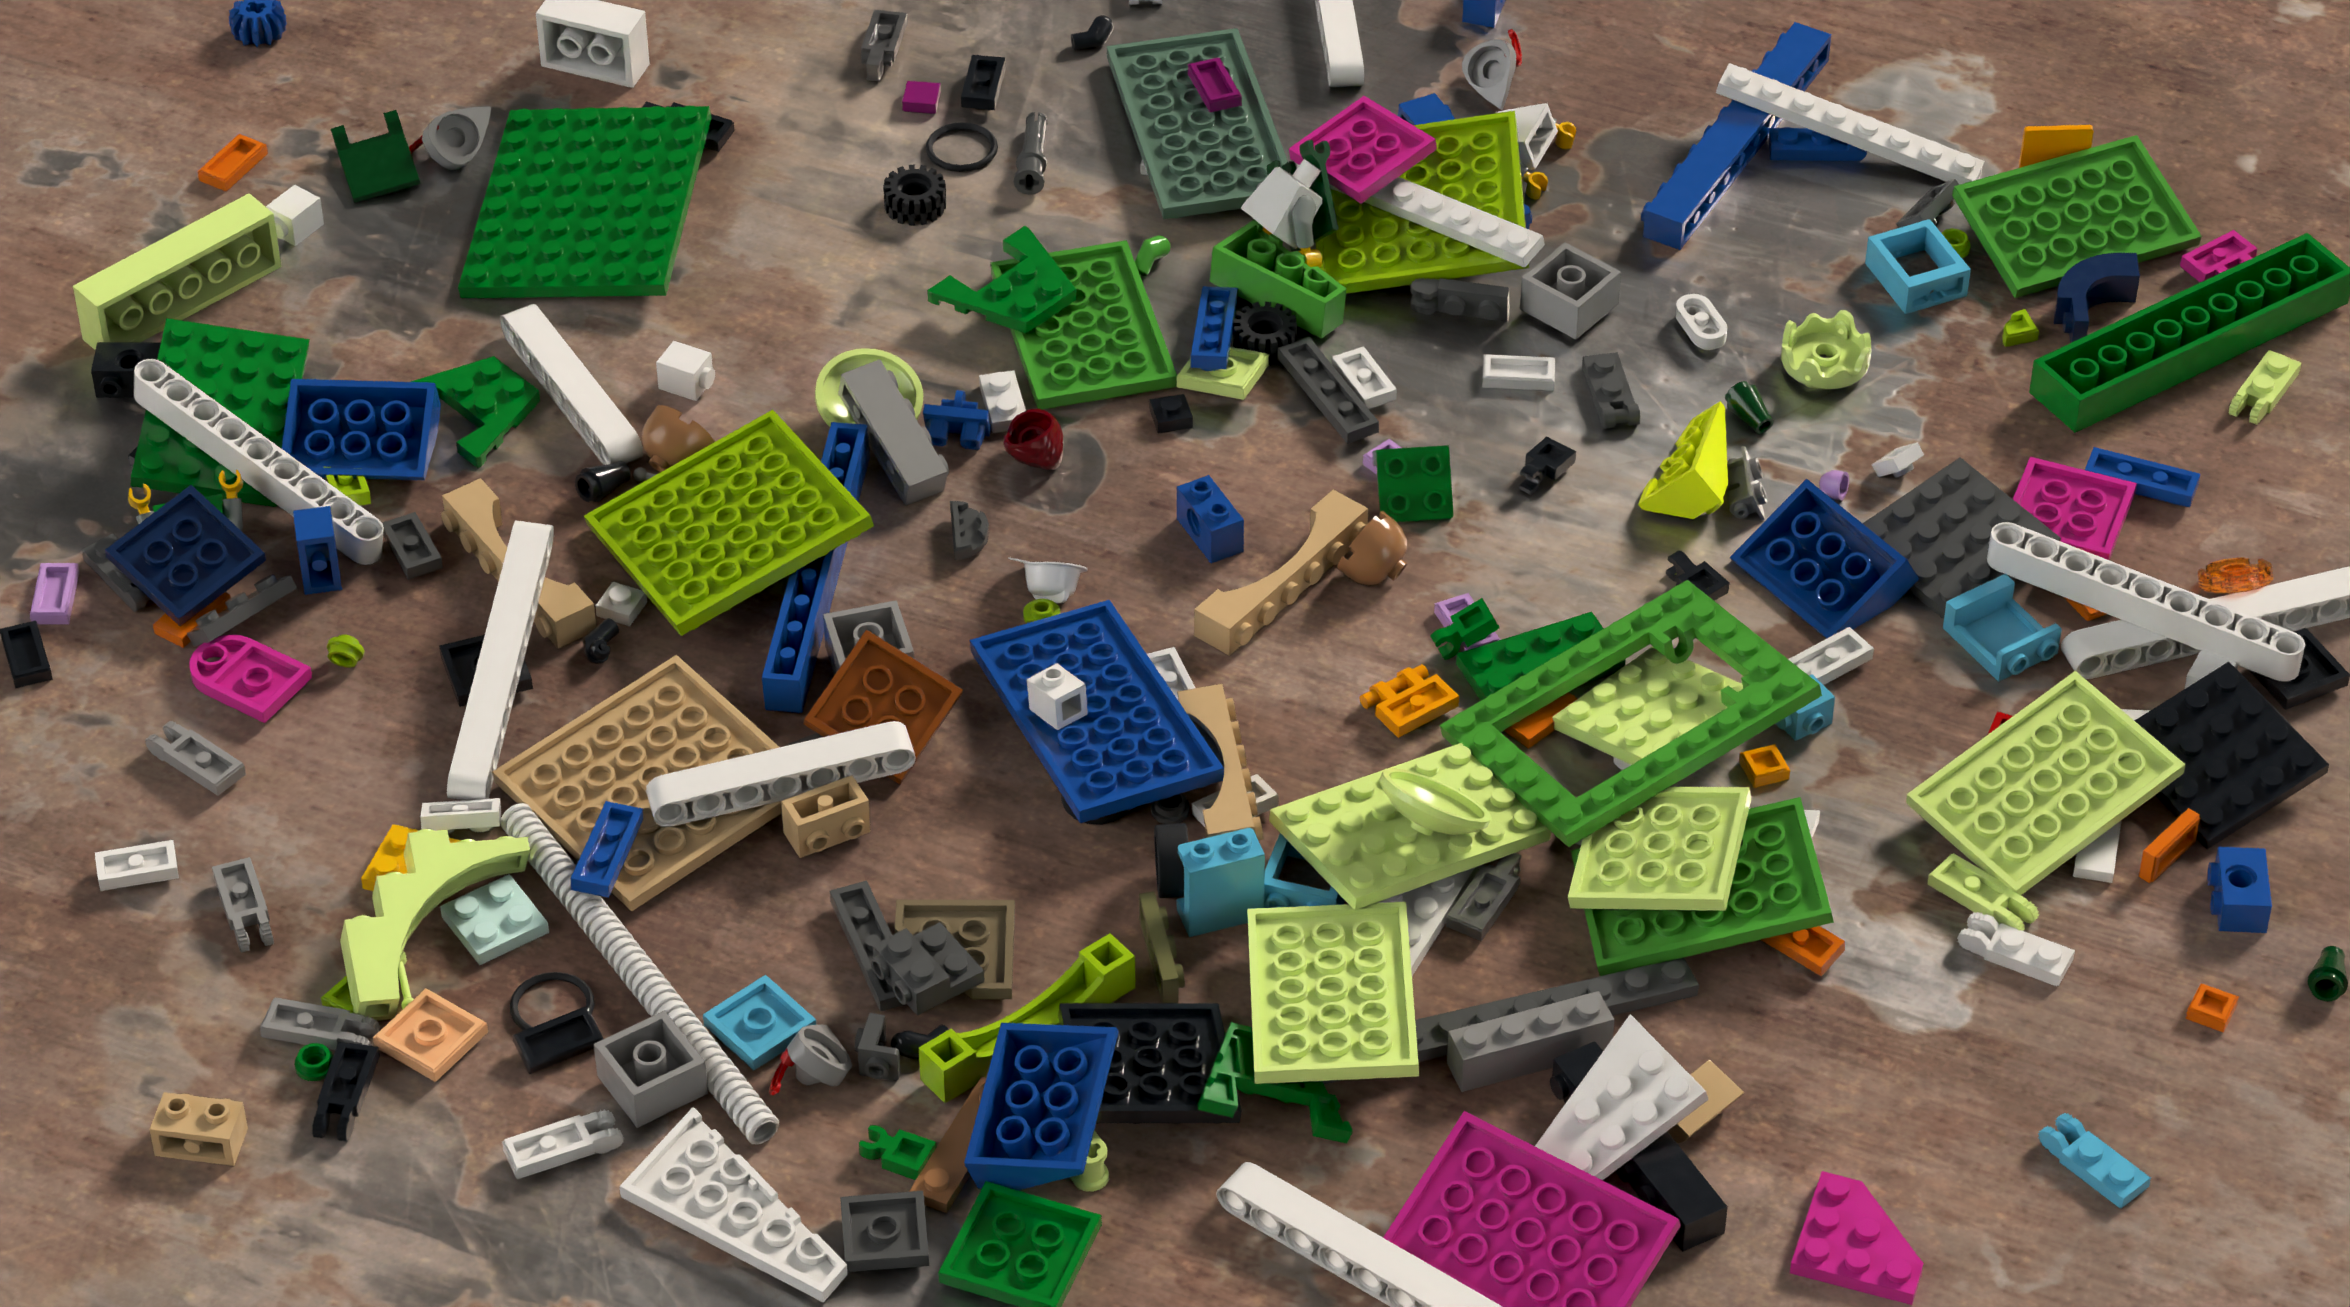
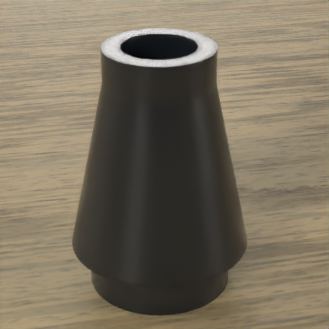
M623 461L584 468L575 478V487L577 493L584 501L599 502L620 485L629 481L631 472L628 465Z

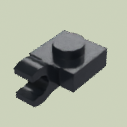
M1546 436L1526 454L1525 466L1520 471V474L1525 476L1526 479L1519 485V489L1532 495L1538 490L1545 476L1556 480L1575 463L1576 451Z
M1680 550L1668 556V561L1673 566L1666 570V574L1671 580L1676 582V586L1689 580L1714 601L1728 593L1730 582L1705 561L1696 566Z

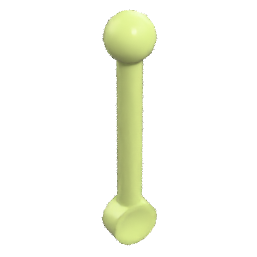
M404 951L399 960L398 977L404 998L401 1004L402 1009L414 1000L411 997L404 967L407 962Z

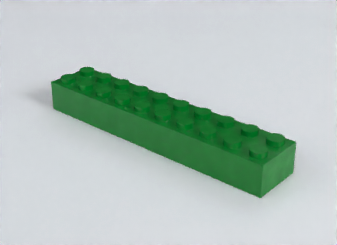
M2305 233L2035 359L2029 393L2076 433L2348 304L2350 297V267L2309 233Z

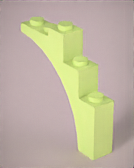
M422 829L417 832L408 833L404 850L407 873L390 872L376 877L372 895L376 917L361 915L353 919L344 920L340 942L354 1014L373 1017L376 1021L389 1020L396 1016L400 999L398 981L399 960L408 939L420 922L443 900L469 885L494 876L525 871L530 853L528 837L514 838L503 836L495 840L475 841L473 839H464L456 843H450L447 830L434 831L432 829Z

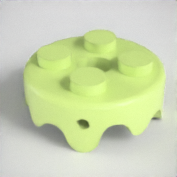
M1840 310L1835 317L1830 319L1822 318L1816 313H1811L1798 327L1795 322L1789 320L1786 323L1782 340L1781 360L1783 367L1791 377L1812 389H1840L1858 382L1866 374L1870 366V334L1868 332L1860 334L1855 327L1853 316L1846 310ZM1825 354V355H1826L1827 357H1829V358H1823V357H1820L1819 355Z

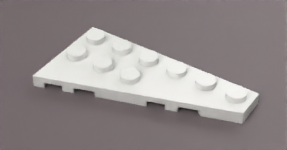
M1630 1014L1535 1147L1604 1180L1709 1100L1707 1092Z
M694 1107L690 1109L620 1185V1195L622 1198L823 1303L848 1275L847 1264L818 1234H812L801 1223V1218L792 1207L788 1209L778 1199V1193L740 1154L735 1155L724 1143V1137L716 1129L711 1130L702 1121V1115Z

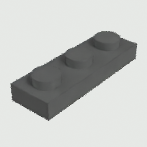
M274 574L267 576L254 584L257 589L255 592L248 596L245 592H242L225 602L227 609L217 614L216 610H213L199 617L196 620L198 626L187 633L193 646L214 640L297 589L292 577L288 575L276 579Z

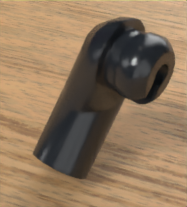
M607 618L583 638L585 657L590 662L601 664L608 659L610 646H607V642L619 633V627L615 621Z
M941 1024L927 1035L912 1031L898 1032L891 1039V1047L897 1048L899 1055L919 1060V1047L949 1029Z

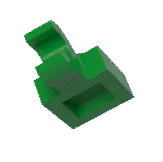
M1483 598L1450 616L1453 623L1445 628L1434 631L1431 634V638L1436 647L1447 642L1438 650L1444 660H1448L1459 652L1462 642H1465L1466 646L1469 647L1485 639L1489 634L1500 629Z

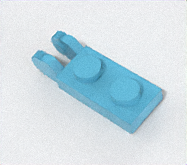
M2069 1113L2061 1114L2056 1118L2055 1125L2059 1131H2056L2051 1126H2047L2038 1133L2042 1146L2060 1159L2059 1163L2119 1208H2123L2150 1185L2151 1177L2090 1131L2086 1132L2082 1123L2078 1119L2073 1118L2072 1115H2069Z

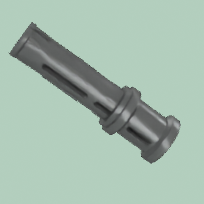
M1035 112L1030 113L1026 117L1023 151L1017 156L1016 160L1018 171L1014 176V185L1018 191L1028 195L1040 192L1045 183L1043 173L1046 170L1047 160L1043 155L1048 120L1040 112H1038L1037 121H1034Z

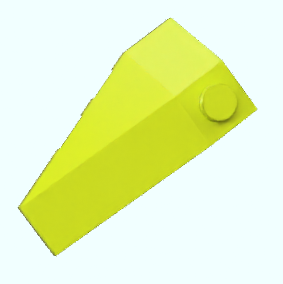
M1721 401L1690 421L1675 443L1678 449L1670 457L1664 459L1659 466L1663 470L1658 480L1656 478L1650 479L1645 486L1638 503L1642 510L1695 519L1704 512L1709 515L1722 506L1724 503L1723 497L1728 486L1725 406Z

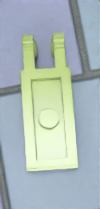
M2268 350L2232 399L2228 413L2236 417L2246 405L2253 407L2250 412L2249 422L2258 425L2267 413L2270 414L2299 375L2301 362Z
M1954 853L1949 855L1928 876L1927 884L1975 913L1982 912L1984 915L1993 916L1999 925L2003 923L2023 931L2025 929L2023 922L2031 924L2039 916L2037 907L2031 901L2029 902L2023 896L2014 893L2000 880Z

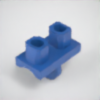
M957 390L954 400L942 399L941 406L924 404V424L931 436L932 446L943 447L947 445L948 434L957 433L961 434L960 443L962 447L979 450L984 436L990 437L989 410L978 409V402L966 401L965 391Z

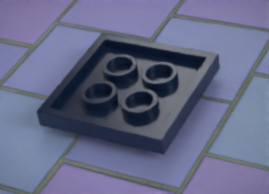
M192 485L188 486L105 549L106 558L179 626H182L266 561L265 552Z

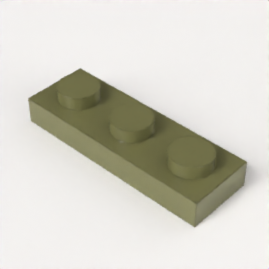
M1155 891L1139 893V922L1161 1002L1179 1003V988L1185 987L1182 965L1175 964L1173 960L1177 957L1174 936L1166 935L1165 930L1169 928L1165 906H1158Z

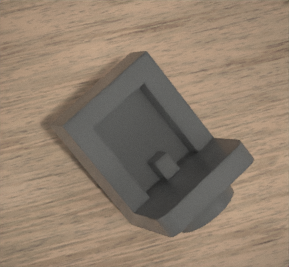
M869 1013L865 1027L858 1028L854 1049L855 1052H858L859 1075L874 1079L897 1081L900 1076L899 1050L897 1048L885 1047L887 1042L885 1015Z

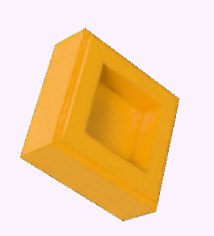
M1776 744L1740 752L1739 763L1753 788L1789 780L1790 769Z

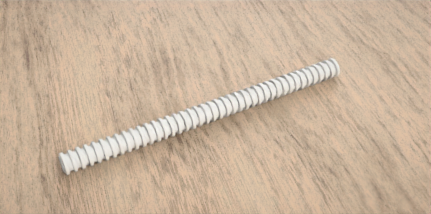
M524 803L515 804L508 808L500 820L503 830L508 836L514 838L528 837L530 847L528 861L536 869V872L542 877L543 881L548 884L554 895L571 914L600 953H602L610 966L614 968V971L620 976L629 990L632 991V994L638 999L647 1013L652 1017L665 1010L704 1059L708 1090L714 1095V1098L720 1103L728 1116L733 1119V1122L739 1127L747 1140L755 1145L768 1141L778 1130L779 1120L766 1106L758 1093L753 1090V1087L747 1082L746 1078L740 1074L738 1068L734 1066V1063L728 1058L719 1044L715 1042V1039L708 1033L707 1029L702 1026L699 1019L696 1018L688 1005L683 1002L680 995L677 994L676 990L665 979L657 966L652 963V960L646 955L637 941L634 940L633 936L606 902H604L602 897L571 890L570 878L576 865L540 819H538L536 814L532 812V809Z

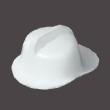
M1008 557L1010 560L1023 562L1027 588L1035 599H1048L1056 604L1066 602L1068 597L1074 594L1080 573L1088 571V568L1076 564L1029 562Z

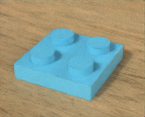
M767 975L762 976L703 1014L704 1026L753 1070H756L784 1052L802 1027L816 1025V1019Z

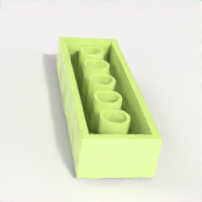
M248 193L73 285L83 340L94 350H96L97 342H142L163 331L166 318L183 320L279 269L282 266L274 213Z

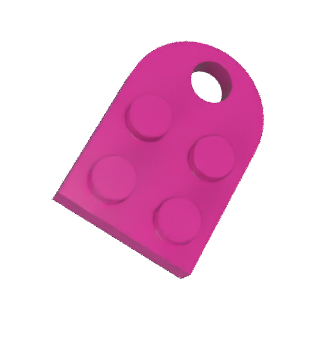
M223 635L208 643L204 642L193 652L189 663L192 682L201 693L263 723H266L312 679L310 666L241 635ZM212 657H220V658H221L220 660H218V661H216V662H207V661H206L207 659L212 658Z

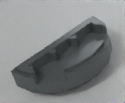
M950 501L955 560L969 558L980 552L987 544L989 523L985 513L981 511L979 513L977 510L969 508L968 503Z

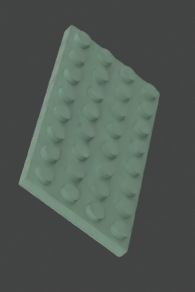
M1238 28L1107 46V59L1163 219L1241 209L1242 205L1256 190V186L1268 176L1267 165L1275 160H1279L1280 167L1282 168L1288 162ZM1220 58L1242 95V106L1209 112L1188 75L1187 64Z

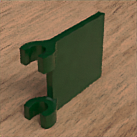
M397 110L383 113L388 133L359 142L349 143L344 125L331 128L335 147L354 203L421 184Z
M1307 140L1300 145V154L1303 159L1321 170L1310 186V189L1322 197V204L1312 223L1313 242L1315 244L1337 231L1338 224L1326 170V161L1330 155L1329 143L1322 141L1315 145L1314 149L1313 140ZM1275 160L1267 165L1268 175L1274 168L1280 167L1279 160ZM1289 161L1282 166V169L1293 175L1297 167L1294 161ZM1290 246L1291 252L1301 250L1298 247L1295 249L1294 247Z

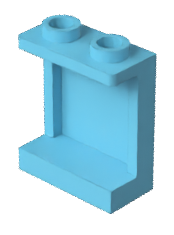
M2007 574L2001 575L1946 601L1943 629L1998 682L2012 675H2018L2025 669L2041 661H2047L2058 654L2062 628L2056 623L2043 628L2013 599L2015 582Z
M1245 828L1178 845V855L1184 866V897L1177 899V912L1189 937L1248 923L1247 909L1264 908L1265 853L1252 828Z

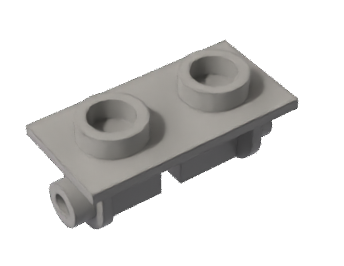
M1742 446L1743 457L1738 459L1731 458L1727 461V493L1730 512L1736 518L1743 519L1750 513L1757 511L1762 521L1765 520L1763 504L1768 503L1764 487L1758 481L1763 478V472L1758 459H1751L1746 447Z

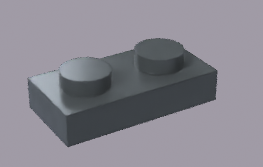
M1953 179L1931 188L1896 223L1898 228L1928 219L1935 225L1937 223L1935 218L1951 209L1955 204L1952 192L1954 186L1959 185L1957 180Z
M416 512L382 522L384 527L383 536L408 580L443 568L442 558Z

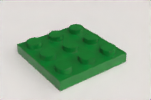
M985 1181L938 1272L939 1283L1018 1307H1062L1102 1226V1215Z

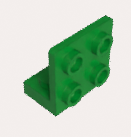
M1449 445L1379 449L1372 452L1373 466H1377L1379 513L1381 511L1385 512L1396 522L1453 518Z

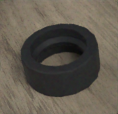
M1185 823L1161 824L1154 827L1155 866L1159 898L1184 897V866L1178 855V845L1188 843V832Z

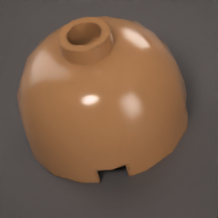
M658 405L651 413L642 429L641 437L644 451L651 458L649 464L658 472L666 470L715 442L700 424L694 420L687 424L679 419L682 412L665 405Z
M1381 511L1379 518L1375 516L1349 546L1353 553L1348 560L1342 556L1337 569L1349 579L1361 585H1379L1388 577L1394 581L1407 566V563L1402 560L1407 551V538L1402 528L1394 519Z

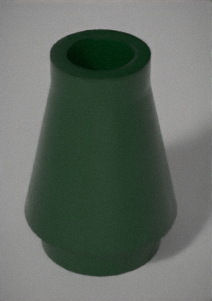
M1741 381L1728 390L1725 395L1728 410L1753 428L1757 434H1762L1772 427L1774 420L1769 415L1755 385H1750L1747 381Z
M2325 947L2308 976V986L2312 994L2319 1000L2335 1001L2348 988L2344 963L2345 954L2339 947Z

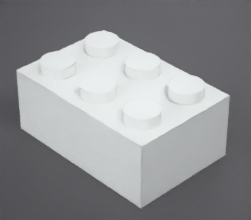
M545 0L536 12L542 67L634 88L650 64L645 11L600 0Z

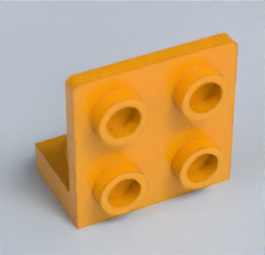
M2093 126L2025 127L2018 168L2091 148L2094 133Z

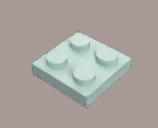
M510 874L440 906L442 918L479 965L549 933L547 920Z

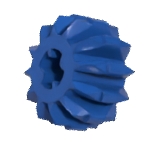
M280 1L234 2V8L229 10V24L235 40L242 41L244 46L255 44L258 48L260 44L264 43L271 45L272 40H280L282 33L286 31V15Z

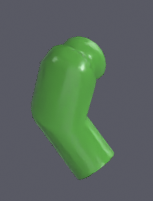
M1158 235L1143 241L1135 260L1140 275L1148 276L1153 262L1168 255L1171 246L1166 237Z

